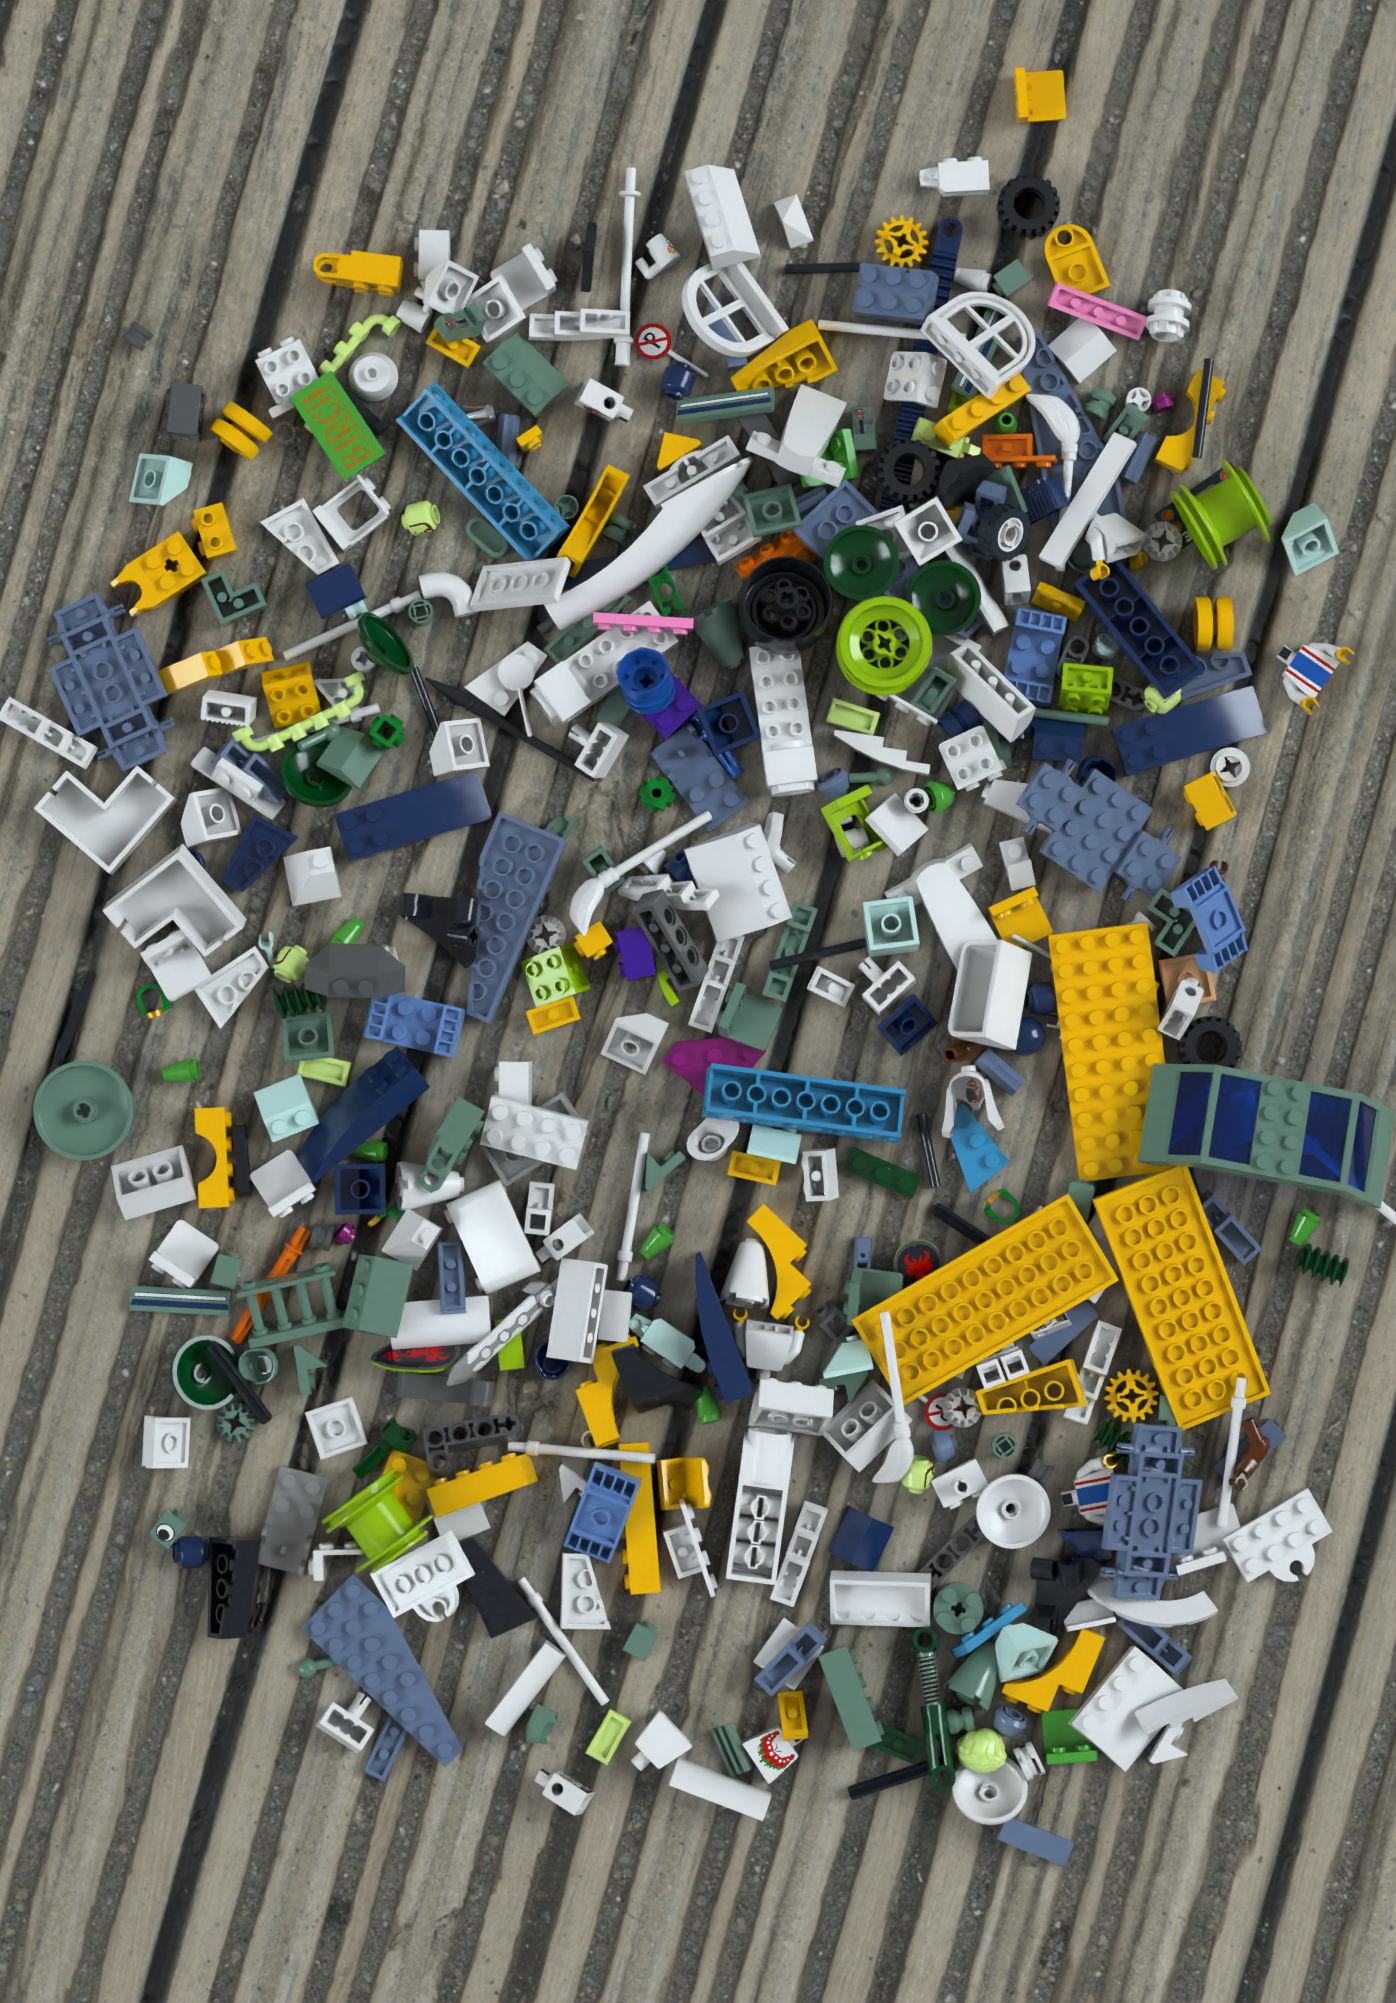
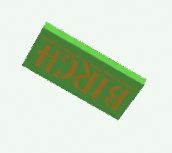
M332 371L290 397V400L344 482L386 455Z

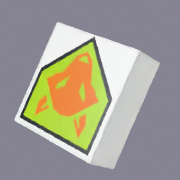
M288 399L270 408L268 411L272 419L275 420L296 409L292 401Z

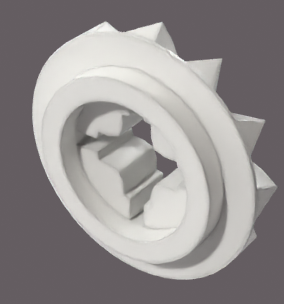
M1156 522L1145 531L1147 536L1143 542V548L1150 558L1163 562L1173 559L1180 552L1182 535L1176 526L1169 522ZM1164 531H1166V540L1173 543V545H1164L1161 552H1159V543L1152 540V538H1160Z
M1228 747L1219 750L1213 756L1210 770H1215L1222 786L1235 787L1247 779L1250 772V763L1244 752L1237 748ZM1225 757L1231 764L1240 763L1233 769L1235 777L1229 771L1220 772L1226 766Z
M549 915L539 916L535 918L527 937V942L533 951L541 954L563 946L566 939V931L561 921ZM542 925H545L548 931L557 932L550 936L549 946H547V942L544 939H535L536 936L542 933Z
M956 1388L947 1394L943 1402L945 1418L956 1427H969L977 1423V1420L982 1415L977 1395L969 1388ZM961 1397L965 1404L973 1405V1407L966 1410L965 1417L962 1411H953L954 1408L960 1406Z

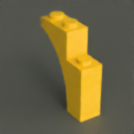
M609 464L605 468L576 525L557 555V558L567 557L571 565L567 575L573 578L576 577L597 544L603 528L616 509L630 475Z
M267 637L236 641L215 651L198 653L158 670L169 695L237 671L267 664L274 661Z
M763 1203L746 1222L764 1240L774 1260L777 1289L770 1314L777 1320L780 1317L785 1319L794 1310L791 1305L797 1299L802 1301L812 1291L808 1288L811 1283L790 1264L792 1260L798 1262L806 1254L807 1251L804 1248L807 1244Z
M628 1335L627 1342H617L610 1346H607L605 1343L596 1346L593 1367L598 1382L594 1383V1380L584 1382L579 1385L580 1389L575 1390L597 1449L621 1441L615 1423L613 1407L619 1373L613 1361L612 1350L634 1343L639 1351L641 1348L636 1336L631 1337Z
M1086 1628L1079 1629L1067 1653L1052 1668L1030 1679L1003 1682L1000 1691L1005 1694L1004 1699L1018 1704L1019 1700L1028 1704V1709L1041 1714L1042 1710L1049 1711L1059 1684L1063 1685L1061 1690L1075 1695L1076 1692L1083 1694L1105 1637Z

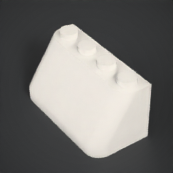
M970 940L965 943L960 955L948 1024L949 1033L962 1040L1005 1050H1016L1032 953L1003 940Z

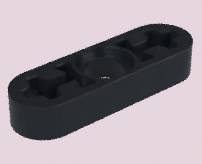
M246 1124L233 1125L238 1197H251L252 1187Z

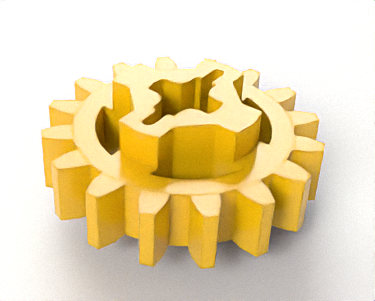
M904 215L900 216L899 221L891 217V224L888 225L886 222H883L882 227L884 231L877 230L876 235L881 237V239H876L874 245L880 246L876 250V254L884 255L881 259L882 263L888 260L890 261V266L898 264V267H903L904 264H907L908 268L911 269L913 267L912 261L918 264L921 262L919 254L926 255L927 251L922 247L929 244V241L923 240L927 235V231L920 232L922 224L914 225L913 217L908 221H905ZM903 227L902 230L894 233L891 231L894 228ZM911 231L915 233L918 244L912 240ZM904 238L906 239V245H903L902 248L898 247L897 241ZM885 242L891 245L892 254L887 251ZM906 253L913 254L907 258H900L901 255Z
M1127 1368L1126 1375L1118 1371V1378L1116 1380L1111 1377L1109 1378L1112 1386H1105L1104 1388L1109 1391V1395L1104 1396V1400L1110 1401L1106 1408L1108 1410L1114 1408L1115 1411L1112 1416L1116 1418L1121 1414L1123 1422L1130 1417L1132 1423H1136L1137 1416L1145 1420V1412L1153 1413L1150 1405H1157L1158 1403L1153 1400V1396L1158 1395V1392L1151 1389L1156 1385L1155 1382H1147L1148 1374L1140 1377V1370L1138 1369L1132 1374L1131 1370ZM1134 1379L1142 1382L1146 1389H1138L1135 1386ZM1124 1381L1125 1386L1122 1390L1115 1392L1117 1386ZM1129 1389H1132L1134 1393L1142 1394L1134 1397L1133 1402H1130L1127 1398L1120 1397L1128 1394ZM1147 1399L1145 1405L1138 1410L1137 1405L1141 1400ZM1116 1402L1126 1404L1128 1412L1121 1410Z

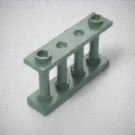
M319 1263L314 1268L256 1282L254 1279L241 1282L237 1286V1298L246 1296L254 1329L249 1332L248 1336L250 1349L343 1328L346 1310L340 1311V1309H337L329 1277L335 1276V1264ZM320 1280L327 1312L324 1315L316 1316L312 1314L305 1286L306 1282ZM295 1285L303 1317L301 1320L291 1322L287 1317L280 1288ZM271 1291L279 1323H277V1326L267 1328L263 1324L256 1294Z

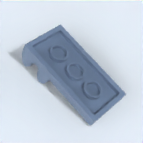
M690 723L649 753L696 816L706 811L710 812L712 820L703 824L709 833L749 803Z

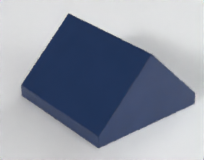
M349 561L304 583L321 619L367 598Z
M912 994L875 1028L902 1056L935 1027L938 1022L918 997Z
M849 1506L828 1552L850 1564L874 1572L894 1527Z

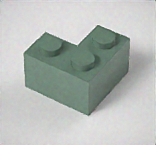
M224 570L200 579L223 628L269 608L257 582L234 591Z
M1161 887L1147 907V909L1167 921L1154 944L1172 956L1179 957L1196 932L1197 927L1190 909L1175 908L1171 898V891Z

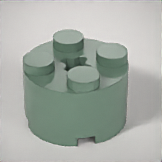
M963 1582L946 1584L936 1592L932 1602L935 1620L942 1629L952 1634H965L973 1631L983 1616L984 1608L981 1597L973 1587ZM957 1602H961L964 1610L955 1614L951 1607L952 1605L956 1606Z

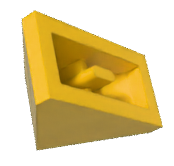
M664 432L657 463L659 474L670 468L682 456L702 448L701 442L698 439Z

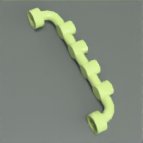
M375 314L368 317L362 324L358 321L355 322L349 330V334L352 335L347 343L340 341L333 350V353L337 355L330 363L328 360H325L318 368V372L321 374L319 378L330 371L336 376L341 365L352 356L354 349L368 336L370 329L374 325H383L382 331L391 337L400 328L402 321L395 315L389 318L383 314ZM305 422L304 427L312 433V431Z
M360 670L344 678L348 688L353 686L354 694L352 697L261 742H254L250 738V735L254 734L250 725L247 728L245 726L233 732L232 735L236 742L241 740L245 748L253 752L270 749L272 753L285 747L283 741L292 738L295 742L307 736L305 731L312 727H315L317 731L330 725L328 722L330 718L337 716L338 720L352 714L350 709L359 704L363 698L364 688L361 681L365 680V677Z

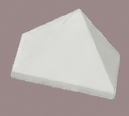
M797 194L774 202L790 250L813 242L814 240Z

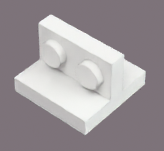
M144 1416L142 1466L152 1469L188 1468L191 1418Z

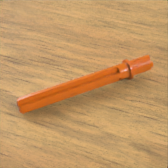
M302 1225L298 1227L290 1242L285 1243L286 1248L266 1279L287 1274L298 1255L303 1254L301 1250L312 1235L309 1229ZM271 1291L256 1294L261 1313L272 1298ZM249 1306L229 1337L239 1345L244 1342L254 1326Z

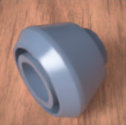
M842 768L831 769L817 780V789L828 798L837 800L847 794V789L849 788L847 771Z
M935 1430L929 1434V1441L937 1462L945 1463L955 1455L954 1449H957L958 1445L954 1434L949 1435L947 1431Z
M999 1706L995 1711V1730L1002 1737H1013L1025 1729L1026 1718L1018 1709L1012 1706Z

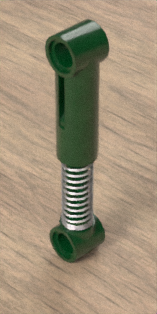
M922 1627L913 1632L911 1644L914 1648V1653L917 1655V1662H920L917 1666L920 1667L918 1669L921 1671L919 1673L921 1676L920 1680H922L920 1684L923 1685L921 1687L923 1689L921 1693H924L922 1696L924 1700L922 1702H925L920 1708L929 1781L933 1788L946 1791L954 1786L956 1775L953 1767L946 1706L939 1699L942 1696L939 1695L941 1693L938 1691L940 1683L937 1682L939 1678L936 1677L938 1676V1673H936L938 1669H935L937 1667V1664H935L937 1660H934V1658L936 1657L935 1651H937V1635L932 1629ZM921 1633H927L930 1636L931 1642L927 1647H922L918 1644V1636ZM936 1740H939L942 1765H939ZM942 1770L946 1771L949 1776V1780L945 1785H939L936 1781L937 1773Z

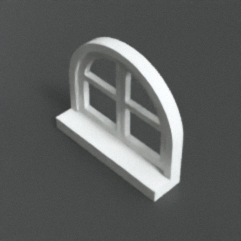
M743 262L713 270L711 263L696 270L683 286L682 306L689 324L707 345L722 354L732 357L749 356L776 342L789 330ZM716 275L720 277L736 300L723 308L704 282ZM698 287H700L716 310L703 318L696 302ZM742 309L760 335L745 341L728 315ZM722 319L738 342H732L720 337L710 329L709 325Z
M968 292L955 297L931 313L920 329L988 400L996 394L1001 385L1019 374L1027 366L1035 350L1034 330L1024 313L1010 301L987 292ZM971 307H988L1002 313L1006 317L990 327ZM961 310H964L984 330V332L971 341H968L948 321L949 318ZM1011 324L1015 325L1021 338L1019 355L998 335V333ZM991 338L1013 359V361L998 371L976 349Z

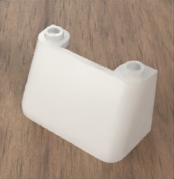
M501 1179L446 1204L448 1209L444 1210L445 1216L449 1224L454 1223L478 1275L474 1280L480 1293L485 1291L487 1295L542 1271L538 1260L533 1255V1250L511 1205V1201L507 1197L506 1189Z

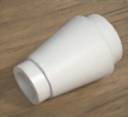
M958 267L954 276V282L974 292L988 293L992 281V274L987 273V270Z
M919 788L909 790L904 797L905 807L913 813L924 811L929 803L927 793ZM918 798L920 800L919 806L915 807L914 804H911V799Z

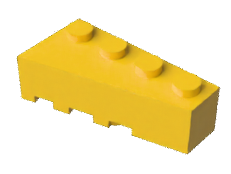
M1067 1359L1012 1380H1006V1382L986 1390L983 1388L975 1391L983 1415L1089 1406L1073 1359Z
M514 1452L501 1457V1463L493 1465L492 1461L478 1465L479 1471L470 1473L469 1469L456 1473V1479L447 1482L445 1477L432 1482L433 1487L426 1489L436 1518L539 1481L530 1455L523 1454L516 1457Z

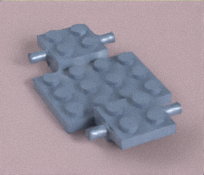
M96 592L54 612L59 633L47 637L46 640L50 642L48 643L50 647L63 642L70 658L48 669L78 737L101 728L108 747L97 751V758L99 761H102L113 755L118 761L122 772H126L169 752L163 739V732L176 725L173 723L172 717L158 723L148 706L169 695L139 627L118 635L113 618L126 613V610L122 609L124 605L120 603L109 609L105 605L101 594Z
M1068 758L1061 771L1042 762L1016 802V805L1025 810L1030 817L1023 829L1024 832L1032 836L1039 823L1051 830V833L1038 852L1096 892L1101 893L1114 873L1128 884L1127 889L1121 896L1124 901L1130 903L1137 891L1144 892L1153 899L1159 889L1165 886L1182 859L1181 856L1172 851L1167 845L1174 831L1165 826L1160 837L1154 838L1145 831L1140 830L1153 809L1095 768L1090 769L1079 786L1069 777L1077 765L1073 760Z
M1134 1423L1131 1443H1117L1116 1445L1120 1447L1116 1448L1117 1453H1125L1130 1456L1128 1473L1130 1474L1111 1473L1101 1548L1117 1550V1557L1114 1568L1101 1567L1100 1571L1103 1572H1100V1576L1102 1578H1113L1111 1597L1116 1599L1160 1601L1161 1588L1164 1581H1177L1178 1577L1175 1576H1179L1176 1570L1169 1571L1171 1553L1193 1554L1202 1480L1181 1477L1184 1457L1193 1458L1195 1456L1193 1454L1195 1453L1193 1447H1182V1427Z

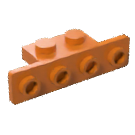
M1033 434L983 435L982 454H985L996 466L994 470L1001 469L1002 465H1012V469H1026L1027 465H1036V468L1048 469L1051 468V464L1058 463L1055 455L1033 456Z
M788 530L773 543H767L762 546L754 555L740 560L734 569L744 579L758 565L771 558L793 556L810 563L817 558L792 530Z

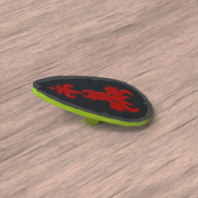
M912 1240L903 1244L897 1250L893 1259L894 1272L903 1275L904 1289L942 1267L943 1258L939 1249L931 1242Z
M389 1344L372 1354L371 1362L378 1367L392 1371L439 1372L455 1365L460 1358L461 1349L459 1345L392 1350V1345Z

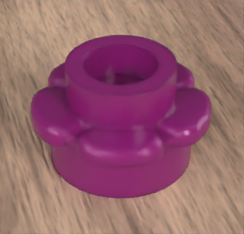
M1167 393L1158 394L1153 397V402L1150 406L1154 408L1155 413L1165 412L1174 407L1172 402L1174 397L1167 396Z
M345 1222L338 1228L334 1234V1238L338 1240V1245L343 1243L348 1245L355 1238L354 1225Z

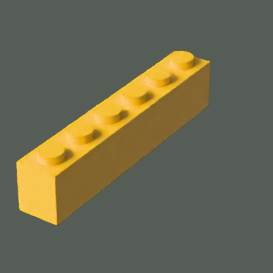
M649 1441L619 1443V1449L614 1450L650 1453ZM615 1460V1464H620L622 1472L642 1479L621 1534V1539H626L627 1549H622L623 1564H628L629 1574H624L625 1589H630L631 1595L661 1592L651 1463Z

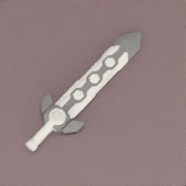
M558 1278L551 1284L540 1280L531 1282L522 1290L531 1295L482 1341L476 1344L453 1365L446 1385L452 1386L465 1383L541 1313H543V1320L545 1322L553 1316Z

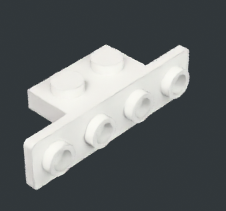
M203 747L191 762V766L273 820L285 805V800L281 799L279 803H275L259 796L263 784L224 758H221L215 767L210 762L216 754Z
M680 1499L679 1503L686 1523L663 1530L678 1579L703 1572L710 1596L714 1597L716 1596L714 1589L718 1588L714 1574H708L706 1568L707 1565H710L706 1550L701 1551L698 1542L703 1541L699 1528H693L690 1520L695 1518L691 1504L685 1505L684 1499Z

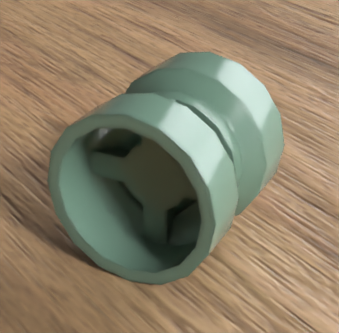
M1095 387L1091 394L1092 400L1086 404L1084 411L1099 420L1106 421L1109 415L1108 409L1114 405L1117 398L1113 394Z
M562 495L555 501L554 510L566 522H571L578 517L579 504L573 496Z
M613 512L609 518V526L604 528L601 535L623 546L626 541V534L632 530L634 522Z
M417 599L410 604L408 614L414 624L425 626L433 620L434 610L427 600Z
M999 1433L992 1439L991 1448L999 1458L1008 1459L1016 1453L1017 1442L1010 1434Z
M971 1706L963 1707L961 1711L954 1709L946 1710L950 1735L958 1734L962 1729H965L967 1732L975 1730Z

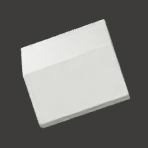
M445 258L426 276L423 303L442 314H453L454 312L462 311L479 276Z
M502 275L497 276L471 294L465 305L467 307L469 304L476 303L487 320L481 332L486 343H490L513 330L526 318Z
M1078 318L1048 345L1052 354L1079 384L1117 351L1094 323Z
M903 505L856 521V525L872 526L888 535L897 549L899 561L913 555L894 525V522L906 515Z

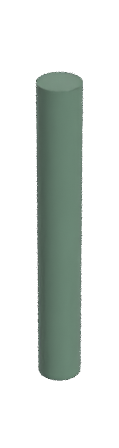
M1036 708L1034 712L1035 718L1108 726L1109 716Z

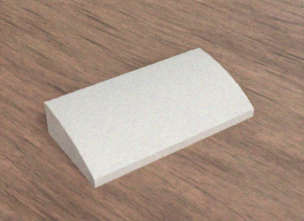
M961 542L945 550L943 553L948 561L963 565L977 579L981 590L979 613L992 635L994 636L1010 626L1009 622Z
M831 1570L830 1624L930 1628L931 1573Z

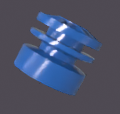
M635 649L626 654L619 662L617 679L624 699L632 710L646 715L654 714L667 708L673 701L676 692L675 682L663 654L655 649Z

